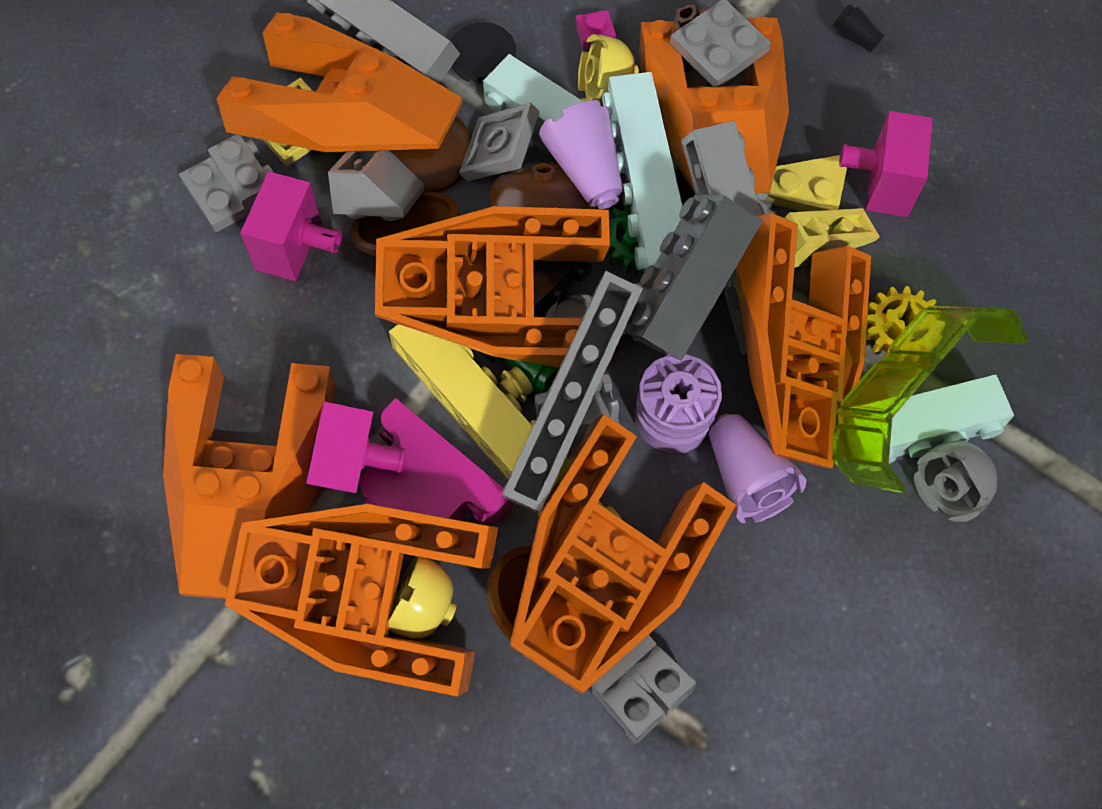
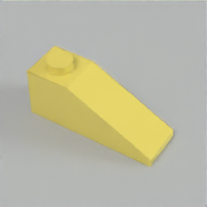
M863 208L789 212L785 219L798 224L794 268L811 265L812 253L847 245L852 248H858L872 243L880 237Z

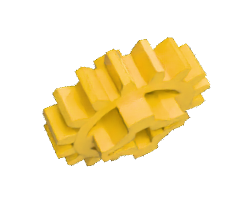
M905 286L901 294H898L894 287H890L886 296L881 292L878 293L874 301L868 305L866 340L875 341L871 351L875 353L883 350L885 352L884 361L886 362L892 356L897 357L899 366H903L907 358H910L914 365H918L923 357L930 359L944 341L942 335L946 331L947 325L939 323L945 315L944 311L934 312L933 307L937 301L935 299L928 302L924 301V291L922 290L916 296L911 295L909 286ZM913 341H914V342H920V343H918V344L912 345V342H913Z

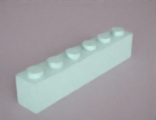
M510 54L483 80L484 102L494 112L527 103H532L540 111L533 132L539 138L540 128L546 120L551 117L553 122H556L564 117L561 110L584 102ZM672 159V163H673V167H674V172H675V176H676V172H677V167H678V166L676 165V163H675L674 160ZM620 174L621 182L625 183L623 174Z
M652 72L609 77L608 92L602 93V103L607 105L611 115L614 142L618 148L616 153L620 174H623L625 183H622V200L624 206L630 205L632 214L628 215L629 233L631 237H636L638 247H635V262L637 269H643L644 272L651 265H655L662 253L660 252V245L666 235L671 231L674 232L681 220L679 213L682 209Z

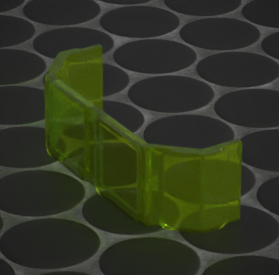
M928 306L922 309L890 345L889 352L885 357L875 363L841 401V407L836 411L838 424L834 430L832 460L845 476H848L853 484L903 493L906 488L889 464L892 418L966 331L974 342L1027 344L1029 338L1022 328L1023 323L1015 309L978 306Z

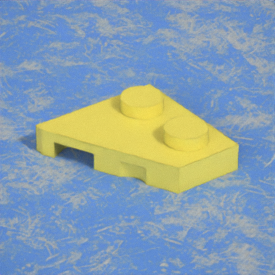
M840 155L776 166L771 190L768 194L769 197L775 199L773 205L802 212L839 210L847 167H839Z

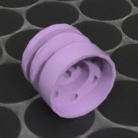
M685 354L682 361L668 355L655 360L644 371L635 405V425L641 437L653 448L666 453H686L699 447L709 436V431L712 428L722 399L721 382L714 370L701 359Z

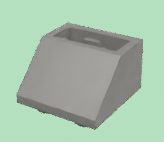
M389 150L347 151L328 171L333 214H345L351 219L381 216L383 220L387 221L399 220L405 217L424 191V183Z

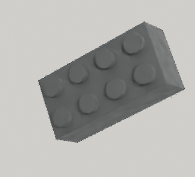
M695 194L694 198L691 197L685 202L679 213L681 220L674 232L671 231L666 235L660 245V252L662 253L654 266L651 265L644 272L640 280V285L643 289L623 331L653 350L682 361L763 222V220L725 195Z

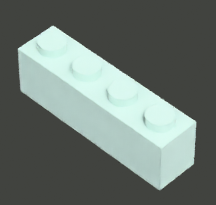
M992 375L853 410L847 419L845 430L859 466L873 463L874 467H881L892 463L898 456L909 454L911 458L923 456L933 447L944 442H967L968 438L980 435L982 439L998 436L1004 432V426L1014 417V413L997 375Z

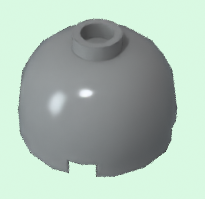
M965 441L944 442L925 453L917 462L919 465L918 471L914 474V483L919 496L928 508L936 512L939 507L944 513L950 515L947 519L953 522H967L977 517L987 508L997 492L998 474L995 465L986 452L974 444Z

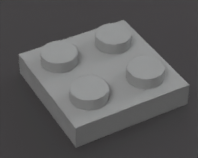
M720 0L673 33L670 38V45L713 87H720L768 53L771 42L727 0Z
M527 103L478 117L459 174L467 181H472L520 169L540 111L532 103Z

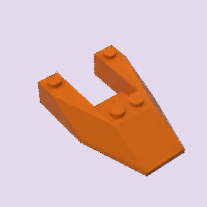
M276 12L262 32L270 67L325 77L316 92L232 76L216 98L227 133L321 152L439 149L463 103L461 96L382 51L310 18Z
M758 17L747 19L771 42L770 51L743 70L746 85L720 87H687L682 56L670 45L671 35L677 31L675 21L657 20L654 22H641L639 46L641 73L652 72L671 157L694 192L695 188L681 140L693 130L735 121L737 130L741 132L745 141L744 155L747 165L754 173L755 194L770 193L789 116L783 38L777 18Z
M493 206L376 239L375 316L494 357L560 368L582 318L534 317L533 260L603 262L610 246L609 210Z
M773 213L760 215L757 217L763 220L735 268L751 383L773 453L795 461L830 469L833 468L865 362L871 255L848 245L812 253L809 305L792 299L798 224Z
M176 354L168 388L163 480L178 588L181 596L226 599L241 523L309 512L320 491V486L306 484L320 415L324 402L334 403L336 383L330 366L291 363L277 446L212 441L224 374L215 357Z
M602 414L586 429L570 455L539 516L510 641L511 648L580 694L590 688L680 607L736 506L735 503L703 482L685 491L655 543L599 505V499L637 438L635 434L605 414Z
M372 504L243 522L240 527L225 606L336 672L458 697L468 692L476 650L423 639H409L389 633L388 621L394 608L403 555L408 554L481 569L491 568L499 527Z

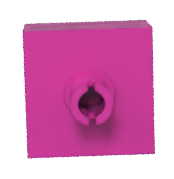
M889 111L873 149L843 144L839 167L870 171L866 211L902 217L909 216L928 178L933 118Z
M269 171L240 232L256 271L295 282L310 247L336 254L339 249L335 245L340 247L342 241V232L340 230L320 226L321 218L310 182Z
M324 402L306 484L357 493L361 469H364L365 466L401 473L406 449L370 442L368 435L373 411Z

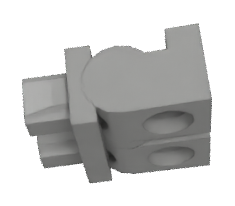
M648 635L592 685V694L625 730L624 733L636 746L662 721L664 714L668 716L694 691L696 682L666 652L658 647L656 642Z

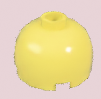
M592 34L586 41V43H592L589 52L582 51L578 70V90L585 92L586 98H582V101L597 100L603 106L602 93L608 92L609 77L637 74L639 69L634 64V57L628 46L621 40L605 35Z
M415 556L399 582L401 586L396 594L393 612L388 623L389 632L396 636L422 639L433 634L440 624L447 627L454 616L457 604L451 602L454 588L451 577L446 570L429 558Z

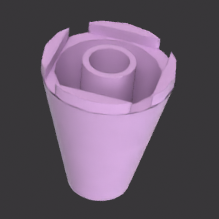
M591 100L568 106L561 110L564 117L556 122H553L550 117L544 122L540 128V138L589 206H598L599 209L609 208L619 201L618 196L622 194L623 188L607 105L604 103L601 107L599 101Z
M723 414L714 420L709 431V439L728 499L736 504L733 510L735 517L741 523H746L745 518L752 517L756 523L771 518L788 508L794 502L791 495L798 488L802 494L806 487L807 480L802 471L788 458L775 455L771 443L741 415Z

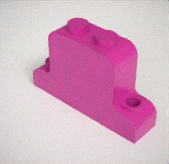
M395 398L384 409L381 415L383 430L379 433V436L388 446L406 449L401 473L369 467L362 474L359 485L365 500L363 504L378 505L455 520H461L466 514H470L480 523L488 524L500 522L512 510L513 502L500 496L504 489L500 484Z

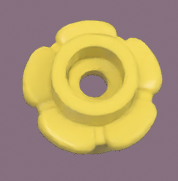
M514 367L510 371L504 370L501 374L502 381L499 383L503 394L510 393L520 402H526V396L533 391L532 384L527 376L518 367Z

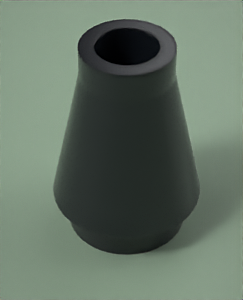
M851 4L847 5L832 25V27L838 30L837 35L867 48L870 52L875 49L884 37V34L875 27L860 7L854 8Z

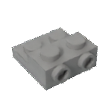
M237 134L207 149L210 158L179 174L183 184L215 233L249 215L268 171L273 172L268 164L262 167L257 161L261 158V155L251 139L244 141Z

